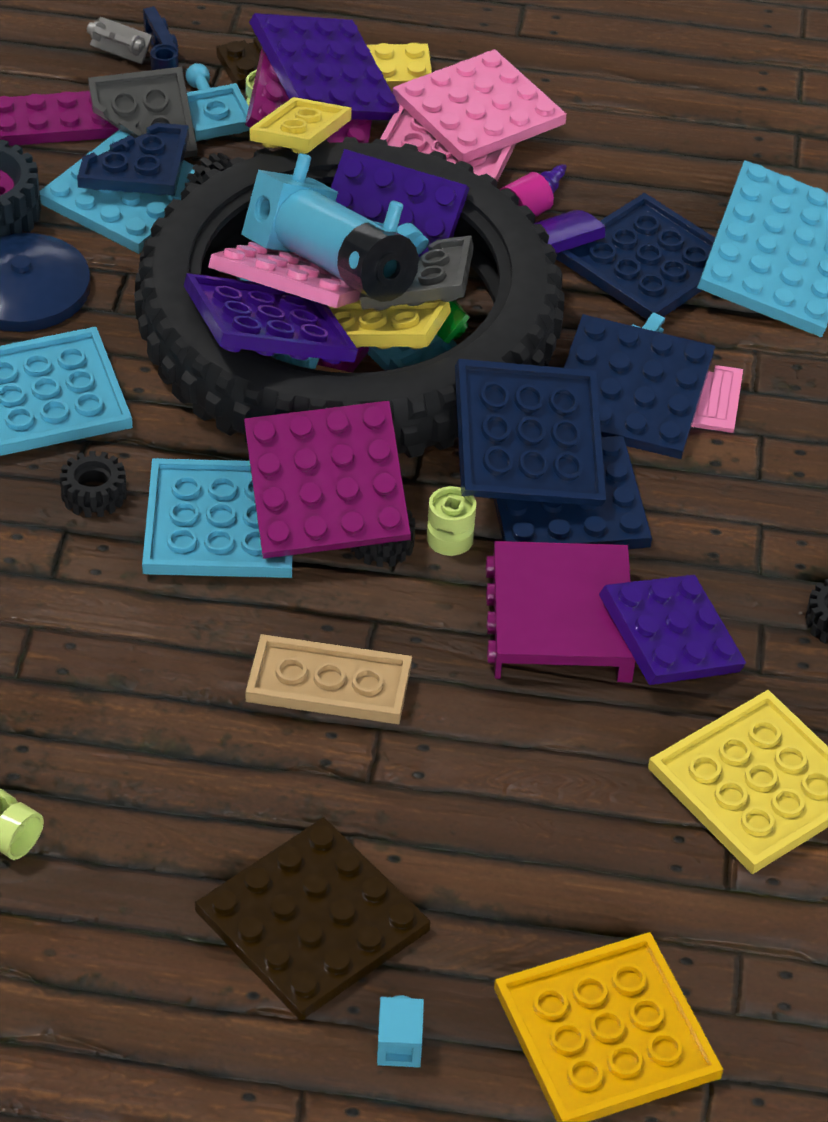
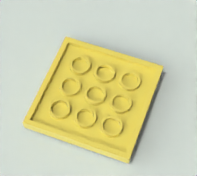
M769 690L649 759L648 769L751 874L756 873L828 828V746Z

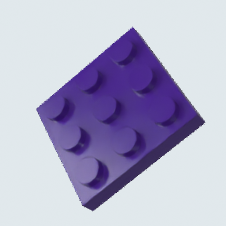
M695 575L605 585L599 593L601 600L649 685L738 673L746 665V661Z

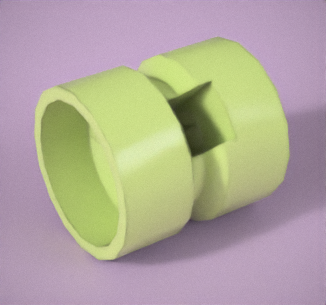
M454 486L440 488L430 496L427 542L429 547L435 552L447 556H456L465 553L471 548L474 539L476 500L474 496H461V487Z
M0 788V852L12 860L20 859L37 842L43 829L44 819L40 813L22 802L17 803L15 797Z

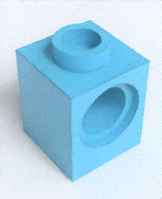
M404 995L380 997L377 1065L420 1067L424 999H413Z

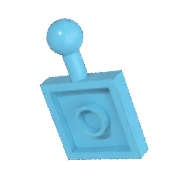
M199 63L191 65L187 69L185 77L191 87L198 89V91L187 92L196 141L210 140L215 137L250 131V127L245 125L249 106L237 83L211 88L208 83L210 80L208 68Z

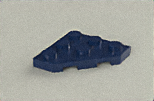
M156 123L147 127V133L137 138L130 135L110 144V150L98 156L94 152L84 156L77 176L78 188L175 196L189 138V125Z

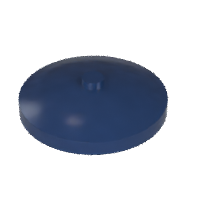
M19 233L0 236V330L27 332L45 329L67 320L81 309L90 293V270L86 259L76 248L58 238L42 234Z

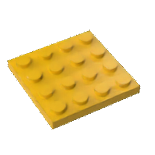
M651 932L495 979L494 990L557 1122H590L721 1079L723 1068Z

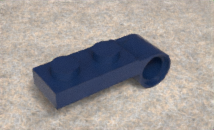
M155 6L144 8V32L153 35L150 43L152 47L150 51L151 70L179 67L177 39L174 34H170L168 31L165 17H160Z

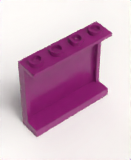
M495 541L493 556H486V578H493V584L487 583L486 606H493V612H487V634H494V640H488L487 663H494L495 679L501 678L502 663L616 667L617 682L632 683L635 659L599 596L605 585L631 582L628 545Z

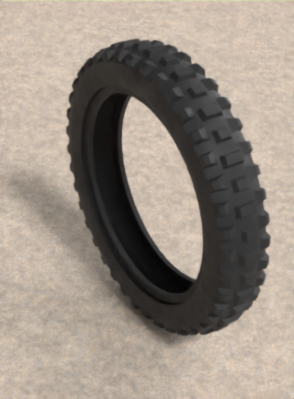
M345 137L343 142L329 143L326 139L311 150V152L305 153L311 156L306 177L313 178L330 188L344 149L462 183L470 188L453 238L472 237L474 249L470 266L486 285L494 305L483 323L463 342L432 359L393 370L365 373L330 372L297 366L271 356L261 355L253 350L227 351L218 345L184 288L187 273L213 277L218 274V270L208 267L211 254L224 251L225 248L234 249L237 245L246 246L248 242H254L241 233L258 170L293 175L299 153H294L290 148L285 147L276 151L262 148L254 152L253 158L247 160L241 157L234 158L226 164L225 170H210L203 175V183L201 185L191 183L181 192V200L173 199L164 209V218H158L150 229L152 237L145 241L140 255L139 271L136 273L134 293L135 313L141 338L147 341L146 352L153 364L159 365V377L165 384H172V394L183 404L193 403V413L204 421L214 418L217 429L229 436L237 432L243 434L246 443L245 418L390 401L398 454L405 453L409 458L419 457L423 455L424 449L430 446H435L441 451L453 446L455 438L458 437L455 364L458 359L548 366L556 348V340L560 339L564 311V292L561 291L563 276L561 268L555 265L557 255L554 247L548 244L549 235L541 224H534L535 215L527 205L518 206L519 198L510 189L499 190L495 178L487 173L478 176L474 174V168L470 164L463 161L456 164L447 161L446 155L437 151H433L430 154L418 152L416 145L407 143L401 148L388 146L387 140L375 139L372 144L358 143L356 137Z

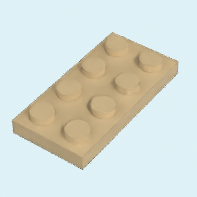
M261 634L245 692L246 702L400 724L412 666V656Z

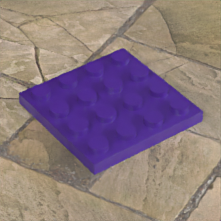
M254 13L249 23L289 99L296 97L350 107L351 119L390 121L393 114L399 112V104L396 97L389 88L383 73L377 66L353 20Z
M346 149L343 151L331 185L332 189L338 191L336 202L373 222L384 223L390 201L401 202L403 209L398 226L412 223L429 240V244L440 239L453 238L470 189L462 183ZM428 246L418 257L429 251Z
M186 274L184 288L221 348L231 352H239L241 349L253 350L264 356H274L275 353L286 354L298 360H307L308 357L319 358L331 364H340L341 361L355 363L358 349L327 305L256 282Z

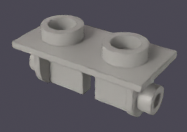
M101 16L99 21L90 22L87 26V33L92 38L91 46L143 64L153 35Z

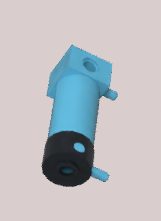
M304 153L298 154L293 175L258 170L241 233L243 236L266 249L294 252L340 278L348 286L379 302L392 301L400 297L412 285L418 271L419 257L412 241L397 231L403 209L401 202L390 201L384 223L369 220L336 202L338 191L313 178L306 177L311 156Z

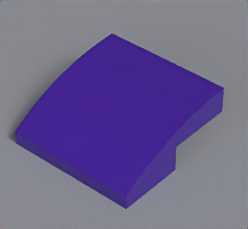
M582 210L569 211L534 223L541 224L549 235L548 244L554 247L556 253L605 238V226L594 216Z

